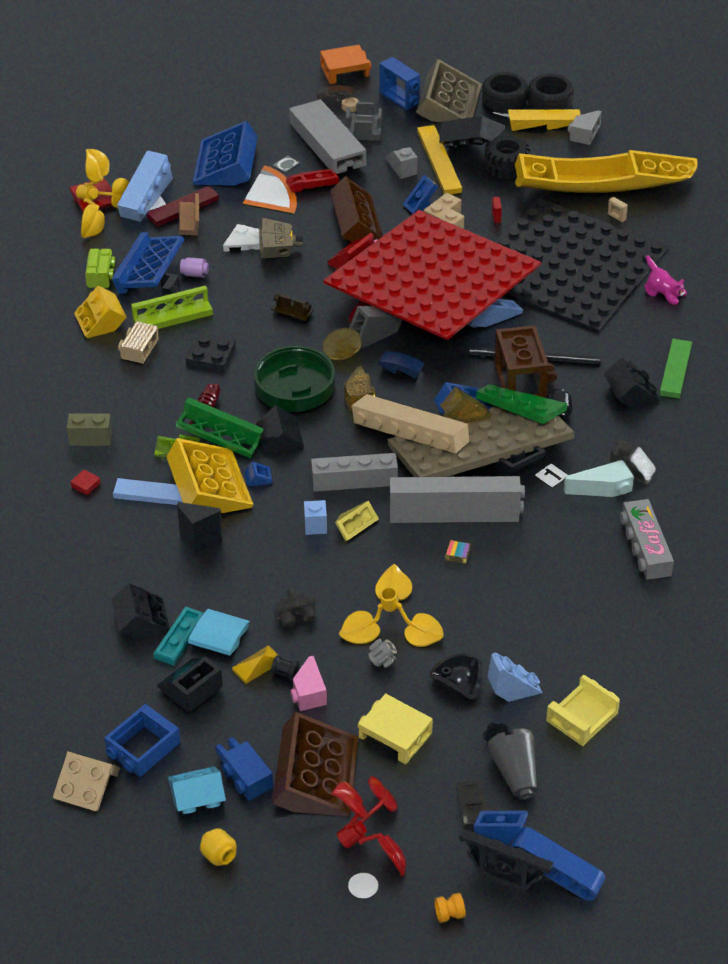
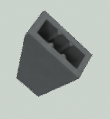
M357 306L345 341L355 350L363 349L398 332L402 319L374 306Z

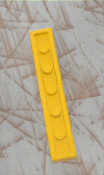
M435 125L417 127V133L443 193L451 195L462 193V186L444 145L439 143L440 136Z

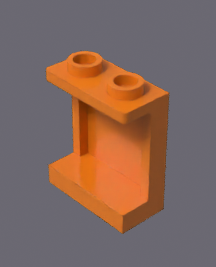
M360 45L320 51V66L330 84L336 83V74L362 70L365 77H369L371 62L367 60L366 53L362 51Z

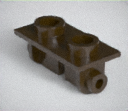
M276 293L273 300L276 303L271 308L272 311L302 321H306L314 311V308H311V304L308 301L297 298L292 301V297L283 293Z

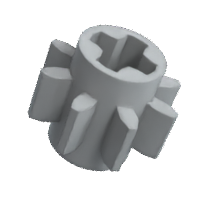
M379 638L369 647L371 650L368 654L369 658L377 667L383 664L387 668L396 660L394 655L397 653V650L387 639L382 642Z

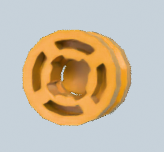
M460 892L452 894L447 900L443 896L434 898L435 911L440 923L448 922L450 916L456 919L466 917L465 905Z

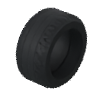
M500 72L484 80L482 85V101L491 111L508 114V110H520L527 103L528 85L521 76L509 72Z
M543 74L537 76L529 83L527 101L533 110L570 109L573 103L574 88L572 83L561 75Z

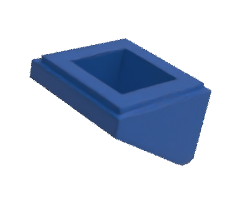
M251 462L245 470L247 486L266 485L273 482L269 466Z

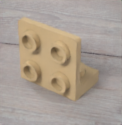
M67 752L53 798L98 811L109 776L117 777L120 768L112 764Z

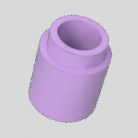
M189 257L181 259L180 273L185 274L186 277L204 278L205 274H208L209 263H206L205 259Z

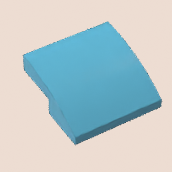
M207 609L194 627L188 643L230 656L239 646L240 637L248 630L249 621Z

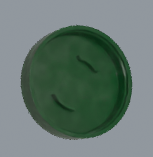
M298 345L280 347L266 353L257 362L254 369L255 391L258 397L272 408L277 405L288 412L310 410L326 402L333 394L335 388V368L330 358L317 349Z

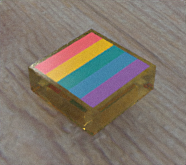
M450 540L445 560L466 564L471 550V543Z

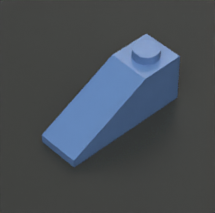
M498 299L467 325L473 328L477 326L487 327L522 314L523 309L513 300Z

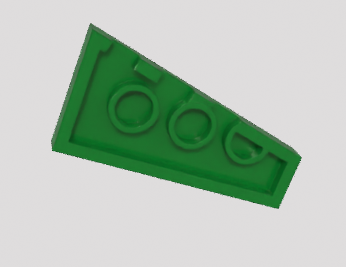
M488 384L476 391V399L541 424H545L567 411V403L497 387L492 384Z

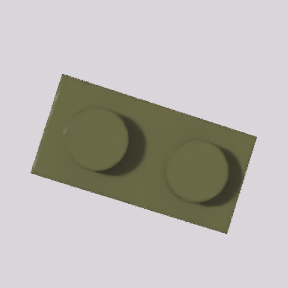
M69 414L67 422L69 446H111L112 424L110 414Z

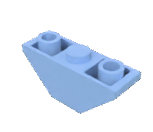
M496 652L491 655L487 677L496 695L510 702L542 694L538 685L540 680L533 672L525 671L520 664L512 663L507 656L503 657Z

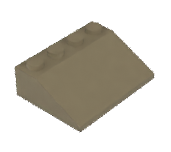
M437 59L427 74L416 113L420 114L423 118L435 122L473 117L482 84Z

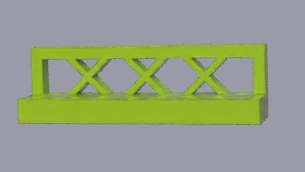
M206 285L131 304L134 324L136 321L139 323H149L153 326L156 325L158 329L213 315V309L208 301ZM202 293V299L193 300L195 295ZM178 299H184L181 304H174ZM159 304H166L163 309H156ZM138 309H147L145 313L137 315Z

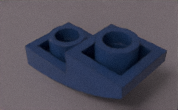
M385 351L378 365L394 374L399 369L406 375L416 379L424 362L402 353Z

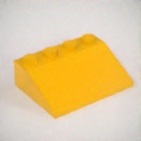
M180 438L175 440L166 457L183 503L221 508V513L253 507L254 504L232 450Z

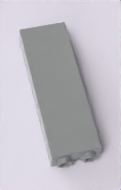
M321 99L289 108L290 124L333 172L338 174L347 171L349 166L355 169L367 165L366 149Z
M520 476L390 477V523L519 522V515L524 512V502L521 498H525V486L520 484Z

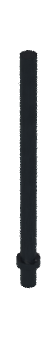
M482 346V348L470 347L469 355H478L481 358H485V356L494 357L495 349L486 348V346ZM545 353L547 361L601 365V357Z

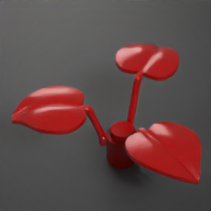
M371 776L368 779V784L372 792L380 800L367 813L364 805H362V798L356 789L346 781L339 783L331 795L341 799L355 813L351 821L337 832V837L341 844L349 849L357 842L362 845L366 841L378 839L379 844L393 861L402 877L406 870V858L398 844L389 835L383 836L381 833L367 837L364 835L367 830L363 823L383 804L390 812H394L397 809V802L392 793L376 777Z

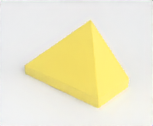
M366 501L340 514L335 523L345 541H348L379 520L370 502Z

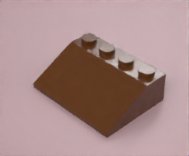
M295 712L282 729L272 804L292 812L348 817L351 809L341 799L331 794L334 788L341 782L346 781L352 786L354 784L359 737Z

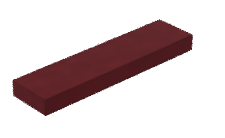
M207 186L147 212V218L158 227L179 218L180 202L194 203L195 193H199V208L218 201L219 194L210 186Z

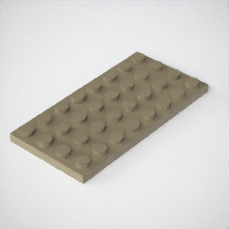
M491 407L489 410L474 412L471 415L453 419L467 423L469 431V443L455 454L398 436L388 439V446L396 453V456L414 477H448L498 462L500 458H511L510 455L520 454L523 450H525V453L534 451L535 446L544 448L574 439V431L559 416L545 424H541L500 407Z

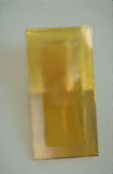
M456 386L440 405L445 412L443 415L446 418L463 423L486 419L492 415L483 403Z

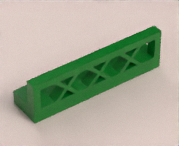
M189 397L185 401L183 413L175 426L249 458L253 456L258 448L264 430L259 426ZM187 418L194 421L195 424L189 425L184 423V420ZM203 428H211L214 432L208 433ZM222 436H230L233 440L227 441ZM246 443L251 445L252 447L250 450L242 447L241 444Z

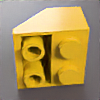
M97 286L89 294L87 299L74 313L87 338L114 332L127 318L116 295L100 286Z

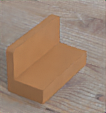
M195 193L194 203L180 202L179 235L198 236L199 193Z

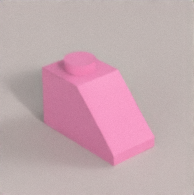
M314 656L308 657L293 678V689H290L292 702H297L300 711L327 705V690Z

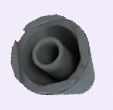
M513 729V734L505 736V732H502L488 742V751L513 795L522 800L529 799L537 791L535 737L532 731L528 729Z

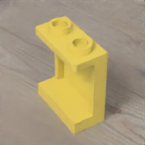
M582 675L579 686L561 703L558 704L553 701L548 705L546 721L584 746L618 714L620 699L613 692L600 686L595 680Z
M388 694L375 701L371 711L366 716H362L358 722L360 739L364 740L369 735L398 751V760L404 764L409 762L430 737L433 726V718Z

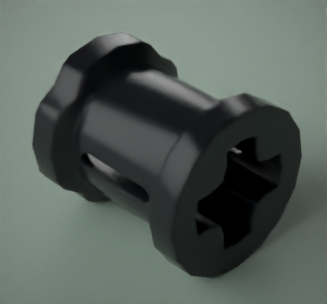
M276 655L271 666V674L275 676L277 674L282 675L293 681V678L300 669V662H291Z

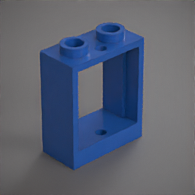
M391 57L379 63V92L405 110H408L419 104L420 74L394 57ZM397 77L405 82V90L397 86Z
M144 704L105 737V751L111 759H116L123 764L128 772H133L141 777L181 743L179 728L147 704ZM145 727L161 740L140 758H136L122 746Z

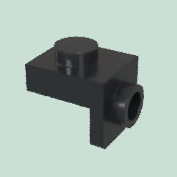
M165 272L160 280L163 296L180 292L179 275Z

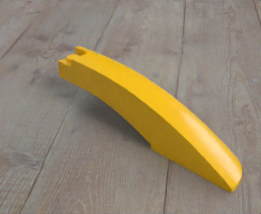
M629 150L628 153L593 158H552L519 153L515 162L517 172L515 183L518 187L570 193L624 192L684 181L693 176L698 164L697 158Z

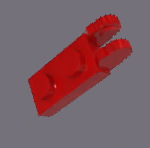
M331 169L299 173L286 179V184L291 192H300L303 188L313 189L319 186H331L339 183L338 175Z

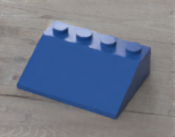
M248 121L201 140L193 177L194 185L235 186L245 183L250 179L258 136Z

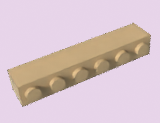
M368 394L352 405L355 424L454 454L469 443L467 423Z

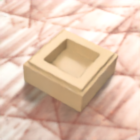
M612 197L609 199L608 215L623 222L626 220L628 205Z

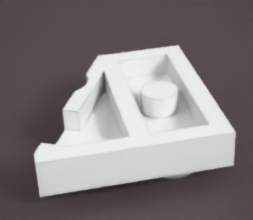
M237 224L224 243L223 251H230L229 248L241 247V251L260 249L259 229Z

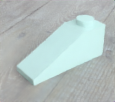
M620 460L565 476L564 493L615 497L632 492L634 476L624 461Z

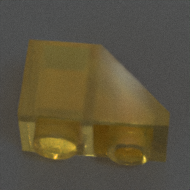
M362 366L357 367L344 383V399L350 412L352 411V405L366 394L376 397L374 386H370L369 374H365Z

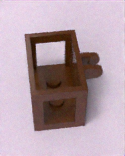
M536 325L496 330L494 368L500 387L515 391L516 375L533 373L538 394L531 395L546 398L548 383L556 381L558 377L557 373L554 372V365L547 361ZM503 367H506L507 370L506 383L501 370Z

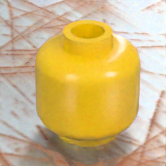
M220 828L213 829L203 835L200 843L201 854L215 866L227 865L236 856V841Z

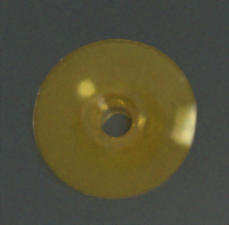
M351 328L337 329L325 338L323 351L325 355L334 360L350 358L360 349L362 344L361 336L356 330Z

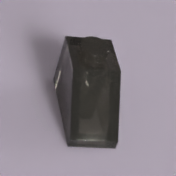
M619 439L611 451L610 463L623 460L633 474L634 480L645 484L649 483L656 472V467L639 446Z

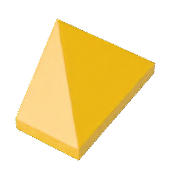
M268 645L232 667V671L247 684L270 670L273 660L278 654Z

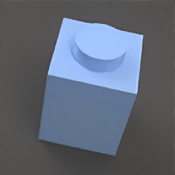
M325 500L304 501L306 535L327 534Z

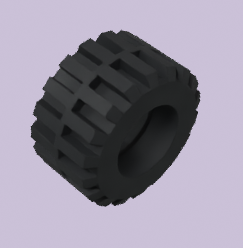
M497 136L493 141L485 145V170L491 176L498 177L499 179H516L515 162L519 153L530 155L529 144L517 136Z

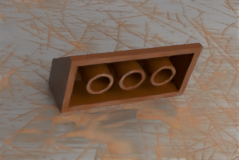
M345 176L330 190L338 224L341 229V236L346 241L354 242L372 233L374 243V240L383 237L372 196Z

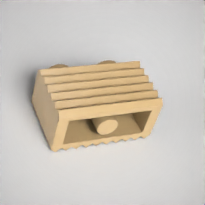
M138 321L135 322L132 328L129 327L126 338L121 340L118 346L121 359L144 364L159 340L158 327L149 323H139Z

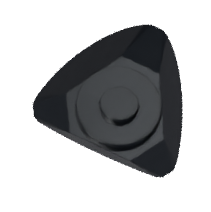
M454 654L438 662L431 670L429 676L455 694L467 699H474L480 688L483 666L482 662L474 656Z

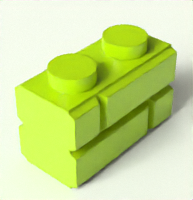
M111 249L89 250L85 272L88 288H96L97 286L108 288L110 286V280L114 276V269L112 268H116V257L112 256Z

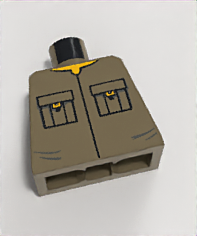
M262 218L259 226L260 258L288 257L293 246L302 247L303 236L293 235L291 224Z

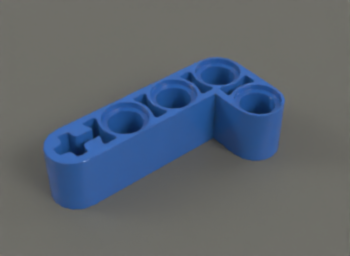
M523 827L509 844L511 847L523 849L527 853L554 862L550 873H544V876L584 900L594 901L605 881L604 873L598 868L529 827Z

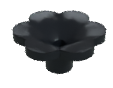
M491 722L488 724L487 730L483 732L482 737L488 744L497 735L496 733L505 732V736L512 733L508 731L507 724Z

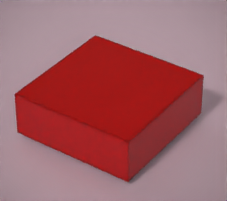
M500 197L492 198L491 212L494 223H501L502 207Z
M83 470L70 483L72 488L88 495L101 483V480L98 476Z

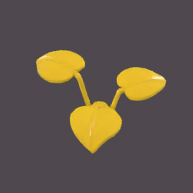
M86 149L85 170L87 178L92 182L85 183L84 185L81 184L76 190L77 197L89 203L82 216L81 238L99 234L105 224L103 212L98 211L99 206L90 200H94L98 195L112 196V206L118 209L117 204L130 183L125 178H118L112 184V192L98 191L93 185L103 181V176L109 173L110 165L107 156L95 149Z
M393 564L382 574L375 587L376 596L381 601L378 604L376 617L373 619V616L366 611H356L346 618L339 635L344 640L354 644L372 642L380 634V627L376 622L379 621L383 609L388 612H393L396 609L399 610L403 619L409 625L404 632L405 638L413 646L425 647L442 640L444 633L440 623L431 615L418 613L413 617L412 621L408 619L399 601L406 599L411 594L412 583L408 576L396 564Z

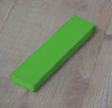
M672 339L660 396L680 399L692 341Z

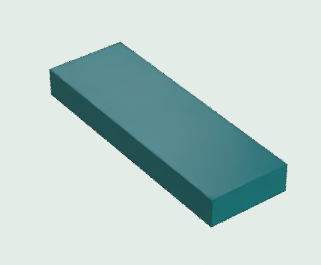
M185 606L153 653L154 659L175 665L188 646V639L204 613Z

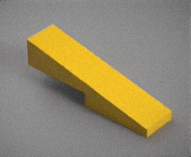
M580 109L508 110L512 131L547 125V130L569 126L570 122L573 123L576 116L581 115Z

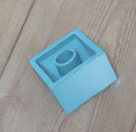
M215 766L167 777L175 808L177 811H182L183 814L197 811L196 807L206 805V808L217 807L221 805V801H226L221 774Z

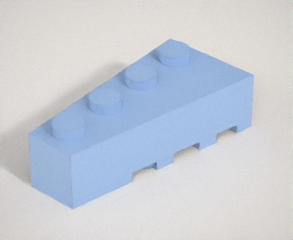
M147 150L117 204L121 217L141 222L173 180L170 169L171 165L167 155Z

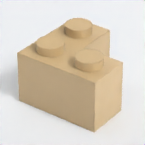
M446 193L424 209L425 213L464 229V216L461 215V199Z

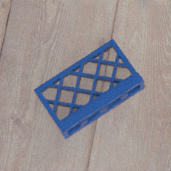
M147 232L140 233L112 277L118 294H125L128 288L156 287L184 242L183 236L149 237Z

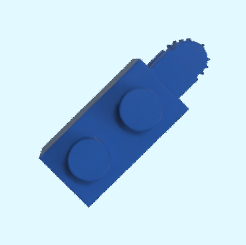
M233 737L228 739V745L231 749L229 751H226L221 744L216 745V753L223 762L221 766L223 773L227 778L231 777L238 793H243L248 801L273 788V773L247 741L239 744Z

